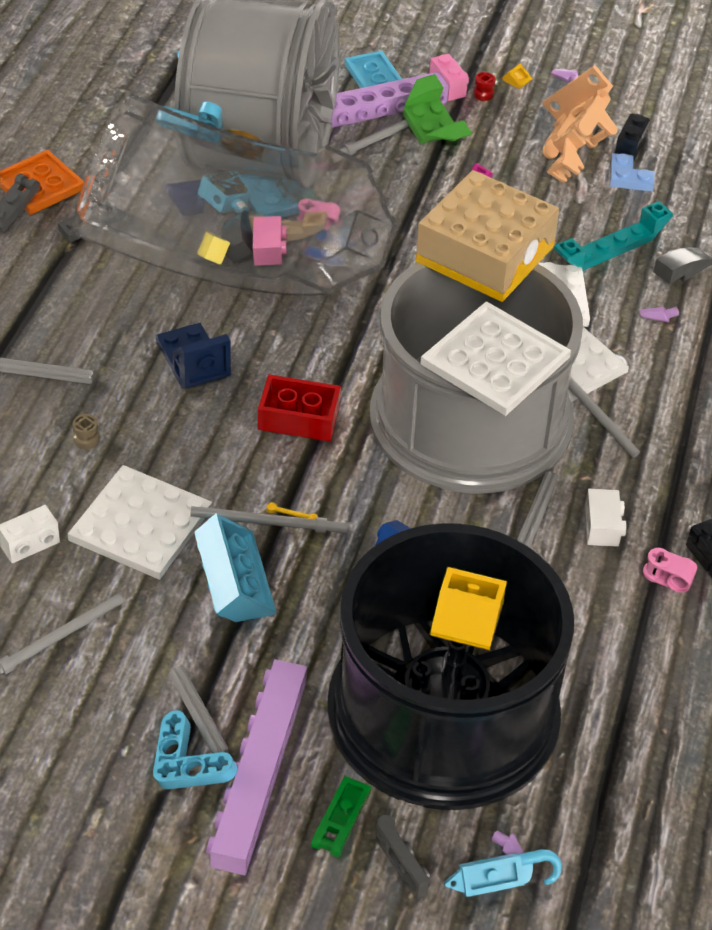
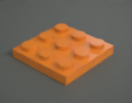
M48 149L0 170V188L5 193L12 187L18 174L26 175L29 180L35 179L40 182L39 191L24 208L29 215L86 190L85 182Z

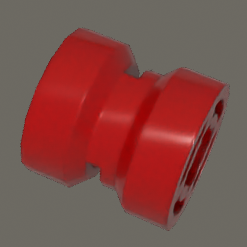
M480 72L476 75V86L474 87L473 94L476 99L489 101L493 98V87L496 81L493 74Z

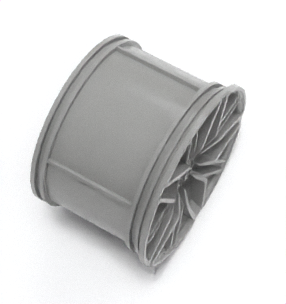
M195 0L185 25L179 51L174 109L198 116L202 102L214 103L222 109L223 129L220 138L215 140L175 128L178 150L186 165L238 170L241 172L295 179L304 187L314 184L323 165L329 143L338 87L340 34L337 10L332 0H320L318 4L289 0ZM226 130H240L256 136L265 144L262 155L257 154L254 157L247 153L243 155L238 150H231L230 146L222 143L224 132Z
M418 262L403 271L391 283L382 301L380 333L384 345L383 373L375 386L370 402L371 428L384 454L402 471L419 481L444 490L473 494L496 493L521 487L540 478L557 464L565 454L573 433L574 414L568 388L572 365L578 355L583 332V317L580 306L567 285L548 269L537 264L510 295L501 302ZM486 301L571 350L570 358L506 416L422 366L416 360Z

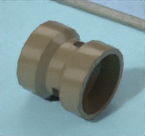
M90 414L77 416L72 423L75 445L80 449L86 450L96 447L99 443L97 419Z

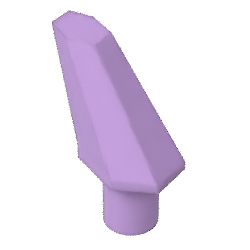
M555 69L551 72V75L568 84L578 77V72L575 70Z
M663 306L641 309L640 314L643 318L669 323L670 318L679 316V311L677 307L666 309Z
M498 830L494 833L492 841L504 847L502 850L504 854L524 853L513 833L510 836Z

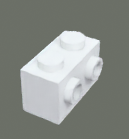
M588 489L585 501L587 545L619 547L621 536L626 534V521H623L621 517L624 515V501H620L619 490Z
M46 505L0 524V547L11 563H15L60 543L58 522Z

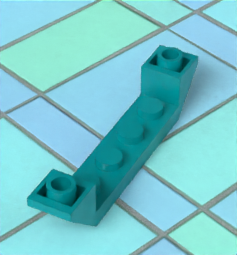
M658 201L643 207L639 222L583 246H580L573 238L554 245V250L568 263L582 267V271L651 242L673 217V212Z

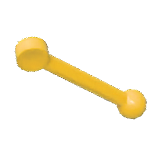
M273 502L267 504L268 513L279 512L307 519H316L318 517L315 513L309 515L277 507Z

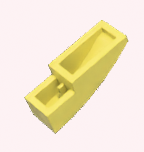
M206 231L197 254L221 265L230 242Z

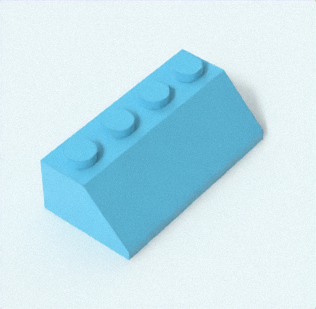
M216 513L194 531L216 614L234 622L274 615L277 611L253 531Z

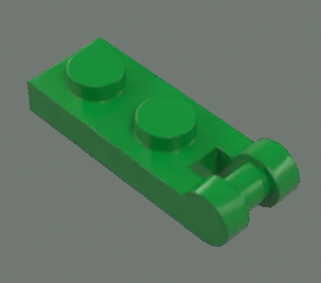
M347 776L343 777L313 836L311 848L319 851L322 848L329 851L331 856L340 858L352 829L371 793L370 785ZM328 832L337 835L335 840L326 837Z

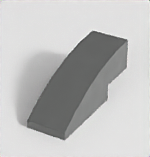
M246 210L228 219L222 228L221 237L230 242L225 255L233 263L238 262L253 252L251 246L253 243V233Z
M685 247L676 249L656 258L653 273L668 284L678 279L684 282L712 265V258L698 248Z

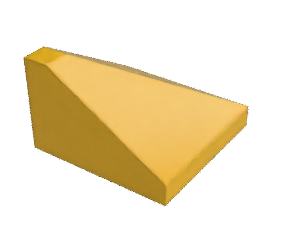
M521 63L502 77L503 81L518 89L533 79Z

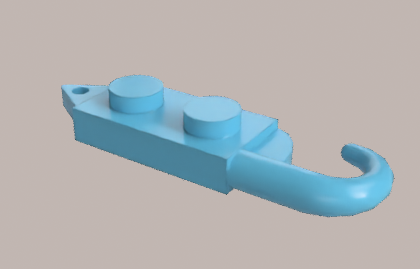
M541 849L521 854L513 853L459 864V869L444 881L443 884L448 888L462 892L466 897L525 885L531 879L534 863L548 861L553 865V872L549 878L544 880V884L549 885L559 878L562 864L557 854L550 850Z

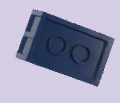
M196 323L156 335V343L182 389L231 375V340L227 334L209 338L201 323Z

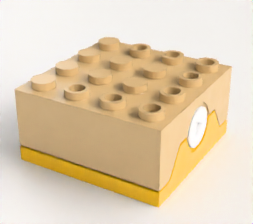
M472 170L418 223L416 262L503 302L554 247L559 208Z

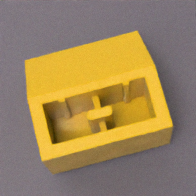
M448 567L440 590L430 635L490 650L503 606L507 581Z

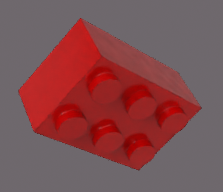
M268 374L258 406V430L331 442L340 409L341 386Z

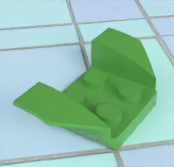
M436 74L416 80L402 113L420 144L442 139L454 141L472 135L465 121L462 120L454 123L442 104L440 97L444 87Z

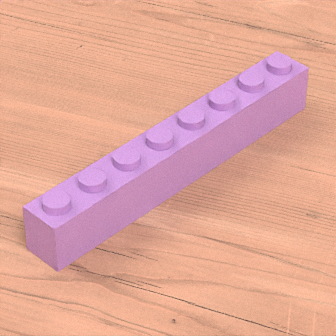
M274 659L271 670L266 669L263 679L265 689L264 692L259 691L255 708L258 710L256 715L250 716L248 723L250 734L248 738H243L240 747L241 761L235 762L238 767L237 774L233 778L232 787L227 786L223 799V803L226 804L224 812L219 811L217 814L215 829L218 830L216 836H210L206 854L210 855V865L212 868L246 876L306 686L307 666Z

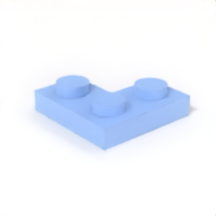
M612 153L610 187L653 191L654 171L633 169L632 155Z

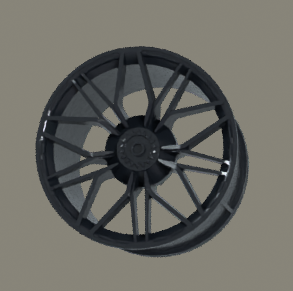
M441 523L414 527L392 535L370 549L352 569L345 583L341 598V659L333 672L327 697L329 727L340 753L355 772L373 787L397 800L424 808L438 810L473 809L493 804L517 793L536 778L553 754L561 726L559 697L574 634L573 607L564 583L550 564L527 545L501 532L475 525ZM448 567L507 581L503 606L494 635L506 641L510 646L474 656L475 646L469 645L466 652L467 644L449 640V647H446L439 637L430 635L431 627L427 622L434 620L440 590ZM414 624L431 647V649L413 658L405 626ZM397 629L403 661L370 645L385 634ZM520 655L525 659L522 664L499 682L486 669ZM373 660H375V661H377V662H379V663H382V664H384V665H386V666H388V667H390V668L396 670L397 672L395 673V672H393V671H391V670H389V669H387V668H385V667L379 665L378 663L374 662ZM531 669L534 671L536 676L519 688L509 691Z

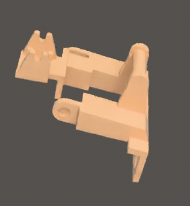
M595 65L542 102L556 119L553 125L555 128L543 146V154L547 159L555 158L559 151L562 154L547 170V173L562 183L567 182V179L571 177L569 170L578 175L580 170L584 169V165L576 152L577 149L585 144L589 148H594L598 145V142L617 133L616 125L605 111L611 100L608 93L613 85ZM589 75H595L599 79V83H593L589 79ZM551 101L557 102L560 110L554 109L551 106ZM597 124L603 130L593 135L592 131Z

